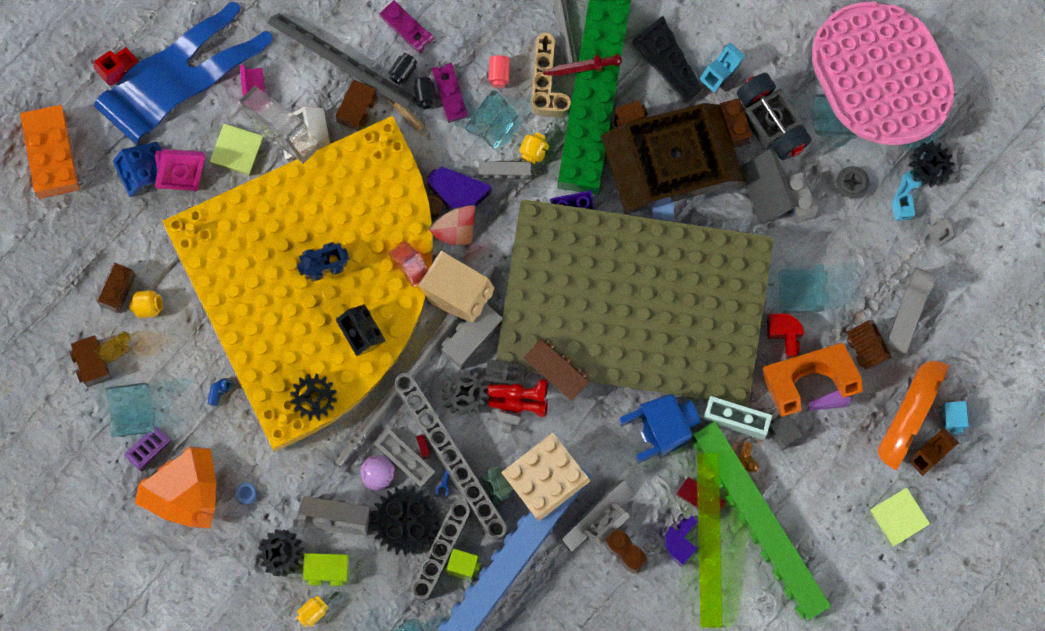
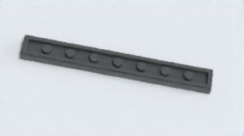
M280 13L270 17L269 25L368 86L376 89L407 109L415 103V96Z

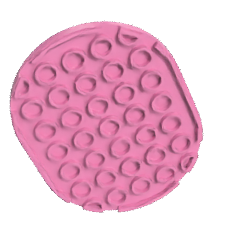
M860 2L841 8L830 15L829 19L820 26L812 48L813 68L835 115L851 132L875 143L902 145L919 141L931 135L944 123L950 113L954 99V82L952 74L932 34L918 17L912 16L905 9L896 5Z

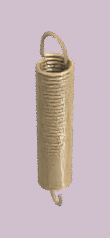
M394 103L393 106L418 132L424 128L425 125L408 108L406 109L398 103Z

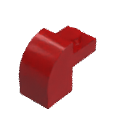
M125 47L116 54L111 50L94 61L93 67L108 85H115L139 61Z
M769 314L767 317L768 339H785V359L796 357L797 353L800 352V342L796 339H802L804 335L801 323L789 314Z

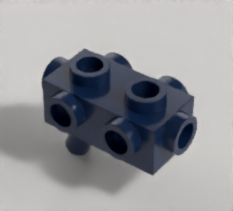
M335 242L323 245L322 249L304 251L299 256L300 263H297V268L300 276L305 275L306 280L311 278V281L314 282L324 278L323 274L329 272L332 275L342 273L344 267H347V261L350 258L346 248L342 249L340 243L335 244ZM331 257H336L338 261L330 263L329 260Z

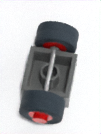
M765 72L745 81L736 94L747 108L744 113L749 127L765 151L772 147L781 160H786L802 153L804 148L810 144L812 138L802 125L803 121L783 91L778 89L773 92L776 89V85L769 74Z

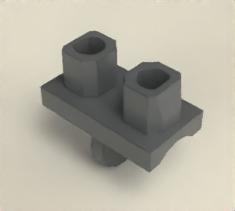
M488 359L484 381L499 384H520L523 386L526 365Z

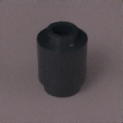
M403 53L402 56L397 58L388 72L390 80L398 85L401 83L406 84L416 69L417 60L411 55Z
M429 77L416 79L413 89L417 106L424 110L433 108L437 103L434 83Z

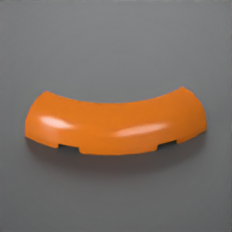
M928 361L917 369L891 425L878 446L877 453L880 459L892 469L897 471L914 438L911 435H917L937 395L940 383L946 375L949 367L948 364L939 361Z

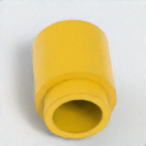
M317 595L315 598L311 597L296 611L299 614L296 618L304 627L307 625L312 627L326 614L325 611L329 607Z

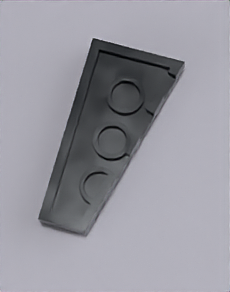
M662 16L632 40V44L678 96L687 103L701 91L702 87L690 65H688L684 53L679 48L672 31H670L666 23L667 21Z

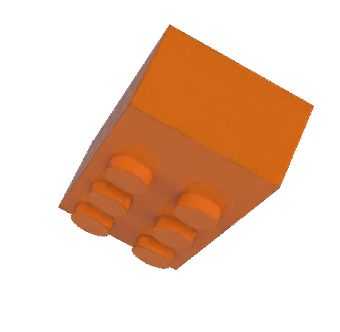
M62 105L20 113L34 192L37 197L42 199L80 191L66 112Z

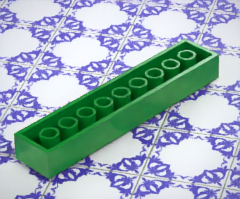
M589 0L578 62L594 59L595 55L600 56L601 59L613 57L614 54L622 56L631 0ZM620 65L605 66L600 72L594 69L576 73L557 183L558 189L576 192L591 190L592 194L598 195L605 158V149L601 135L608 132L610 128Z

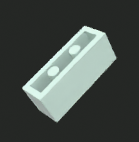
M710 396L702 421L710 424L716 422L720 427L764 440L772 415Z

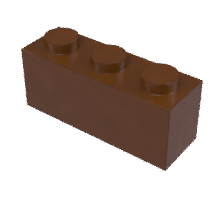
M540 339L526 354L524 359L572 401L589 382L586 379L589 375L580 367L577 370L570 365L572 360L564 353L559 355L554 350L556 346L550 340L546 339L543 341Z

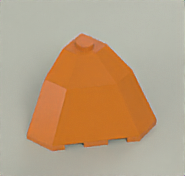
M189 446L182 451L183 454L173 461H168L158 468V472L148 479L146 477L139 482L135 497L136 505L171 522L189 527L211 528L215 511L216 479L210 448Z

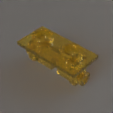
M122 331L118 334L117 338L113 337L109 341L104 342L101 346L94 349L93 352L98 354L102 360L112 363L132 349L127 346L130 341V334Z

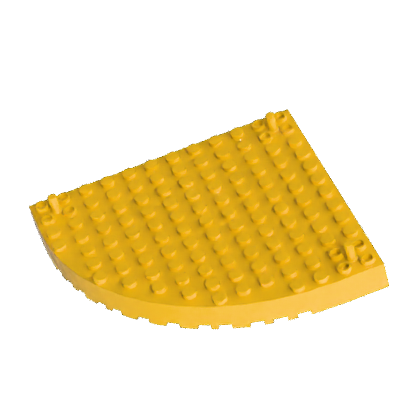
M393 116L162 221L163 227L273 453L332 424L364 400L396 364L410 341L420 318L426 295L418 285L431 267L433 257V234L428 230L432 225L431 214L422 176ZM335 242V244L340 243L342 249H347L350 260L347 261V267H344L342 273L332 275L329 272L323 274L324 278L314 282L311 281V278L306 280L305 275L300 276L297 263H300L299 256L304 251L309 249L316 251L322 249L323 245ZM331 257L329 261L334 263L338 260L336 257ZM365 304L386 341L373 351L356 357L335 319L348 309ZM317 373L320 380L326 376V383H333L331 390H336L337 394L332 397L337 399V403H331L334 411L327 410V418L322 414L320 415V421L316 419V416L309 421L307 415L304 418H300L301 411L294 412L296 405H291L290 401L295 398L290 396V392H296L293 384L300 385V377L305 381L307 380V374L314 378ZM315 384V387L320 390L325 389L321 385ZM307 386L300 391L299 396L306 392ZM311 393L310 398L308 399H312L313 402H316L318 396H315L314 393ZM328 399L322 401L320 409L327 404ZM307 405L303 406L305 409L312 411L311 407Z

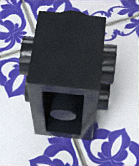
M365 304L350 308L335 319L356 357L373 351L386 341Z

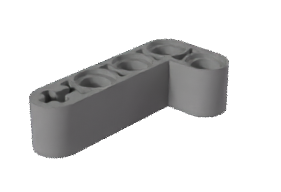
M917 267L912 272L886 341V346L889 350L903 355L906 354L927 295L930 293L935 282V274Z

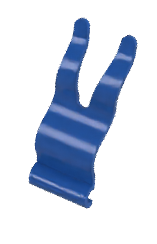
M230 2L219 13L188 30L163 51L147 57L134 65L111 90H106L96 99L94 107L137 146L140 143L141 137L146 133L150 134L174 107L184 100L208 89L230 70L263 51L272 42V34L264 31L245 43L219 52L194 68L189 67L187 61L212 35L228 25L240 12L239 4Z

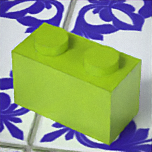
M453 549L446 569L447 575L472 582L474 577L478 578L481 563L478 562V556Z
M304 553L303 581L308 582V586H321V583H330L331 587H343V583H348V555Z

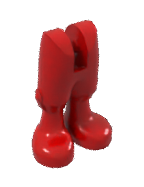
M541 379L536 387L528 389L520 384L488 385V395L491 396L488 398V407L513 411L514 413L526 410L535 413L538 417L546 418L548 412V399H546L548 380ZM523 398H528V399H534V400H536V401H535V402H530V401H524V400H522V399H523Z

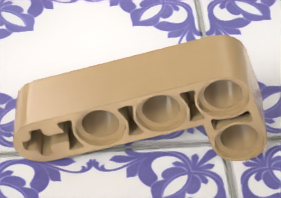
M542 33L536 39L531 109L538 116L562 118L570 113L571 99L563 93H551L552 75H544L543 72L553 68L555 40L551 34ZM543 43H547V53L543 52ZM544 61L547 62L549 66L546 68H542L538 64ZM544 81L548 85L546 87H539L537 83ZM537 101H544L546 105L538 107L535 103ZM559 102H563L567 105V107L564 109H560L556 106V104Z

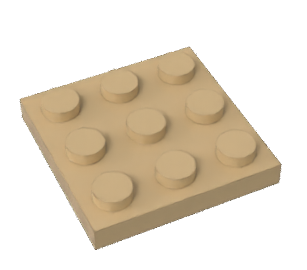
M553 432L501 472L538 521L542 520L590 482V479Z

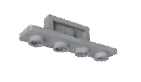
M620 479L561 535L560 539L570 551H574L587 537L600 546L630 517L620 507L633 494L628 484L623 479Z

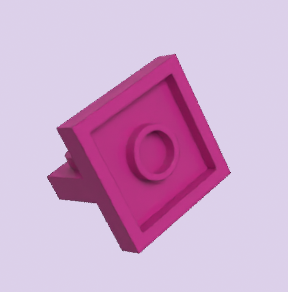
M170 149L156 151L155 160L158 168L155 182L156 188L198 191L205 159L204 152Z

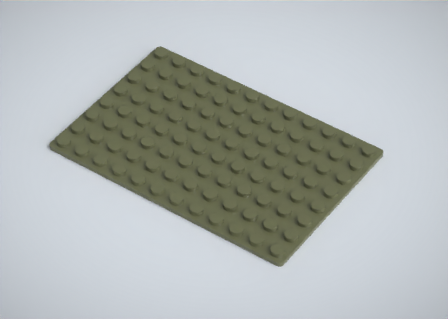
M524 199L520 202L496 361L526 365L525 372L540 374L524 357L540 339L543 341L548 339L556 346L554 350L559 355L564 353L572 360L570 364L576 370L580 367L589 375L586 378L589 382L709 400L710 396L731 403L747 406L750 400L774 239L770 236Z

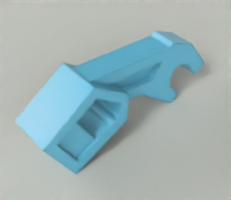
M909 170L901 177L902 180L891 202L895 221L911 220L915 216L913 198L909 193L918 188L922 183L921 181L916 182L913 180L912 177L917 175L910 174L912 170ZM901 200L905 202L903 207L900 206Z

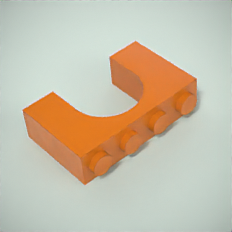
M844 343L831 345L763 367L764 382L781 417L802 411L800 395L794 384L798 379L808 374H823L831 378L842 398L862 392V378Z

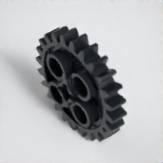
M406 486L403 487L402 492L395 487L394 494L387 490V498L380 496L382 504H374L378 511H371V514L376 517V519L370 520L371 524L376 525L371 531L378 532L375 540L382 539L380 546L388 545L387 552L392 551L394 548L396 556L399 555L400 551H403L405 557H407L410 550L413 555H416L417 548L424 552V544L431 546L429 538L436 539L433 531L440 530L435 524L441 522V520L434 517L439 514V510L432 509L435 507L436 502L429 503L430 495L422 497L423 490L419 491L418 494L415 493L414 486L410 492L407 491ZM404 502H407L408 520H411V522L407 523V540L403 539L404 526L400 522V520L404 519ZM394 505L399 506L401 509L400 513L395 516L390 515L388 512L389 508ZM412 506H421L422 512L419 515L411 514L410 509ZM392 527H398L401 533L397 537H391L389 530ZM413 527H420L423 530L422 534L418 537L412 536L410 531Z

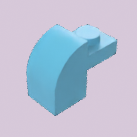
M730 42L719 57L706 68L699 80L715 93L737 72L745 55Z

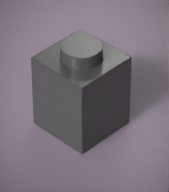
M779 415L771 420L772 425H770L768 430L782 450L803 436L789 415L784 417Z

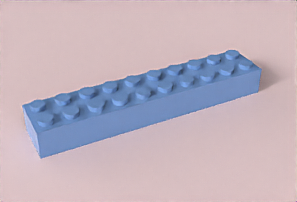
M582 469L584 473L587 475V477L590 479L591 475L584 469ZM585 486L540 521L535 518L532 512L528 516L523 514L517 522L518 529L516 532L513 533L511 531L503 541V545H505L503 549L495 551L491 557V565L488 568L486 566L483 567L477 576L479 581L475 586L471 584L464 593V601L456 603L451 610L452 617L449 621L444 619L437 630L478 631Z

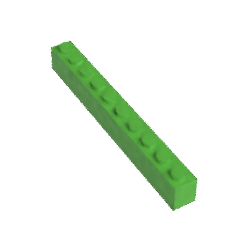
M713 422L693 434V441L691 442L693 448L697 453L701 452L704 460H702L708 471L712 470L716 476L714 478L716 485L720 490L723 488L726 492V501L731 508L735 507L739 513L737 515L739 522L742 526L746 525L750 533L748 535L754 545H759L762 550L760 552L762 559L765 563L769 562L773 570L771 572L777 582L781 581L785 589H783V592L789 601H794L797 606L795 611L800 619L804 618L807 622L830 608L831 605L717 423Z

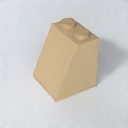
M440 251L418 285L432 306L471 323L481 314L482 308L487 300L492 297L495 289L487 277Z

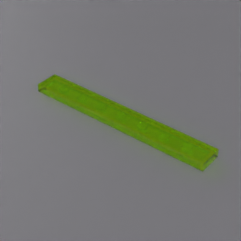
M697 453L700 628H722L719 453Z

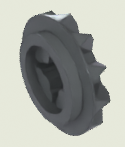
M856 166L842 169L836 178L837 190H839L842 196L850 199L863 196L870 184L867 173ZM852 175H854V181L859 184L855 185L853 190H851L850 184H847Z

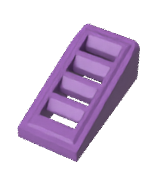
M837 390L808 402L806 411L848 407L851 403V397L842 398Z
M155 426L134 444L124 456L138 470L142 471L171 440ZM155 434L163 441L161 444L153 438ZM148 441L156 446L154 450L146 444ZM142 447L149 452L147 456L140 450ZM138 453L143 460L139 461L134 455Z

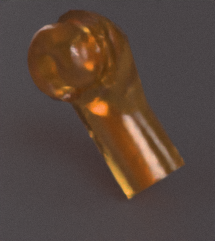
M743 441L739 460L747 472L755 473L759 469V464L750 455L753 444Z

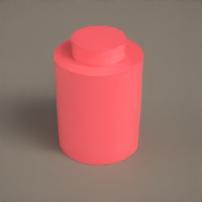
M495 55L489 58L488 83L492 87L504 88L505 85L509 84V57Z

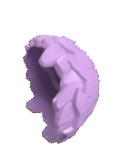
M380 455L366 459L360 469L362 482L368 489L374 491L385 489L393 480L395 468L390 459Z

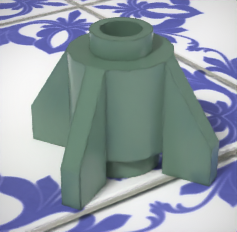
M496 466L488 469L489 473L480 476L481 481L485 485L487 484L488 491L491 494L490 499L494 506L501 504L515 491L501 473L505 468Z

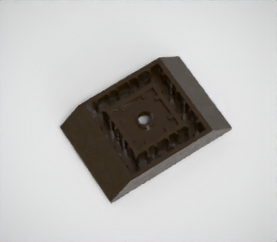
M702 103L624 123L601 135L625 215L745 183L720 104ZM678 149L682 156L674 158L671 156L670 151Z

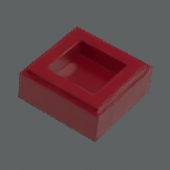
M425 435L416 436L422 459L430 458L431 454Z

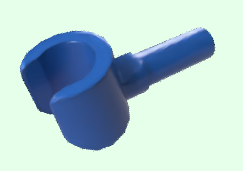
M446 469L441 485L436 488V494L438 495L439 488L445 487L447 490L445 497L449 494V488L447 487L449 474Z

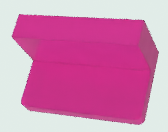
M240 65L243 104L246 112L267 110L263 69H245L244 65Z

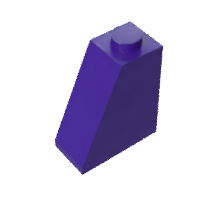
M442 166L438 170H432L426 180L427 187L435 195L439 196L450 210L467 205H475L476 208L492 193V187L489 184Z

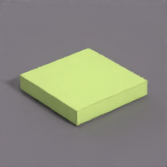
M223 124L210 159V164L250 176L264 137Z
M907 487L870 510L892 547L930 525Z

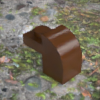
M944 427L908 461L923 476L959 442Z

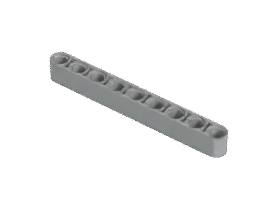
M408 373L399 374L395 379L396 392L423 435H425V438L487 536L492 540L501 539L506 533V524L413 377ZM406 379L410 382V387L402 389L399 387L398 382ZM418 397L422 404L419 407H413L410 404V399ZM429 415L432 417L433 423L431 425H424L421 418ZM436 433L442 434L445 438L444 442L440 444L435 443L433 435ZM446 452H454L456 459L453 462L446 461L444 458ZM460 469L465 470L468 475L467 478L459 480L456 477V471ZM469 488H476L479 496L475 499L470 498L467 490ZM487 506L491 511L490 515L487 517L481 516L479 508ZM493 524L501 526L502 533L500 535L491 533L490 527Z

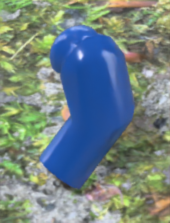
M223 378L213 383L210 388L207 404L218 406L220 395L232 388V381Z

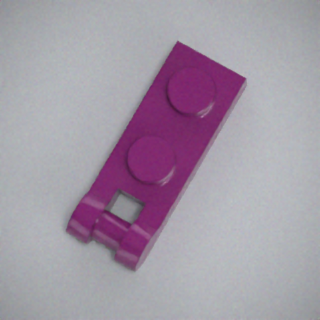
M395 0L379 13V16L418 53L424 50V46L427 43L430 44L434 40L432 34L425 30ZM419 34L421 38L417 41L414 38Z
M452 62L445 64L444 67L438 68L436 66L431 68L448 123L468 118ZM448 74L449 79L442 81L441 76Z

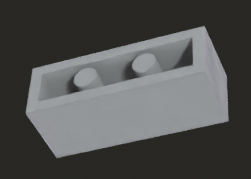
M485 304L481 314L473 323L461 321L455 329L457 332L454 336H448L441 345L443 346L442 354L458 368L462 369L502 325L503 318Z

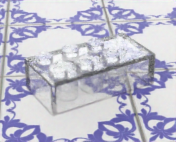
M254 86L237 102L242 109L240 111L241 115L246 120L251 121L249 125L256 133L262 132L261 135L268 142L273 141V144L280 151H287L302 164L321 147L300 118L258 87Z

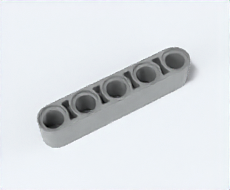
M456 501L451 506L413 584V595L419 601H426L432 596L452 550L455 548L469 519L470 509L468 504L463 501ZM458 507H463L466 510V514L463 517H457L454 514V510ZM449 526L455 527L457 533L452 537L444 533L445 529ZM445 546L448 551L446 555L438 556L435 553L436 548ZM430 565L438 568V572L434 576L426 574V568ZM420 585H426L429 589L428 593L424 596L416 593V589Z

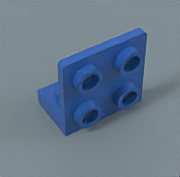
M158 142L121 149L113 160L129 197L137 196L144 186L155 184L158 171L155 155L156 151H162Z

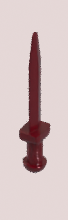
M618 54L602 59L600 56L595 55L594 59L558 65L544 71L543 74L560 76L594 69L600 72L605 66H619L622 63V58Z

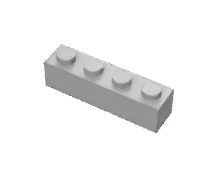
M479 162L478 175L482 180H488L489 178H494L495 180H501L502 178H507L508 180H515V178L528 180V178L531 179V162Z

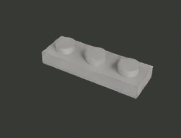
M389 428L374 443V446L420 488L436 473Z

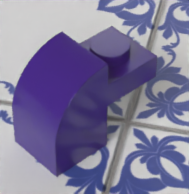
M692 515L689 519L684 517L676 526L679 529L678 531L670 526L664 539L667 554L680 567L697 550L685 538L698 522Z

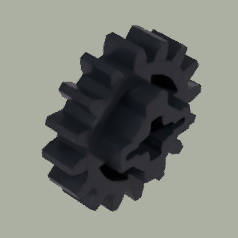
M931 141L928 144L924 142L920 147H916L913 150L914 153L909 157L913 161L908 166L913 167L910 174L917 175L915 181L921 179L922 186L929 183V187L932 188L935 185L940 186L943 182L950 179L949 176L954 172L950 168L955 163L949 160L953 155L946 154L948 148L942 150L941 143L934 146V142ZM924 152H926V154L924 155V158H923V159H920V158H921V155H922ZM939 170H943L941 175L937 177Z
M317 373L314 378L307 374V380L304 381L300 377V385L293 384L296 392H290V396L295 399L291 400L290 404L296 405L294 408L295 413L301 411L300 418H304L307 415L308 420L311 421L316 416V419L320 421V415L323 414L327 418V410L334 411L331 403H337V399L332 396L336 395L337 391L331 390L333 383L327 384L326 376L320 380ZM315 384L321 385L325 389L320 390L315 387ZM307 386L306 392L299 396L300 391ZM311 393H314L315 396H318L316 402H313L312 399H308L310 398ZM328 399L327 404L320 409L322 401ZM307 405L311 407L312 411L305 409L303 406Z
M276 529L274 533H267L269 539H262L261 541L264 543V546L258 547L262 551V554L258 556V558L263 559V562L260 564L261 567H267L265 572L272 573L273 576L287 577L288 573L294 574V567H301L298 560L304 559L300 555L304 548L299 547L302 540L295 539L297 534L290 533V530Z

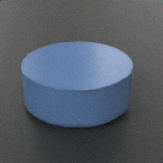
M242 483L236 488V499L243 505H250L257 498V490L251 483Z

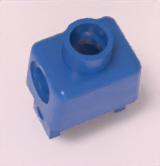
M672 394L640 404L638 410L620 417L618 421L621 427L639 419L643 421L644 426L641 432L643 439L654 447L636 455L635 459L638 464L657 455L661 458L686 445L692 437L690 428L700 424L698 412L692 401L688 400L678 404L675 396Z

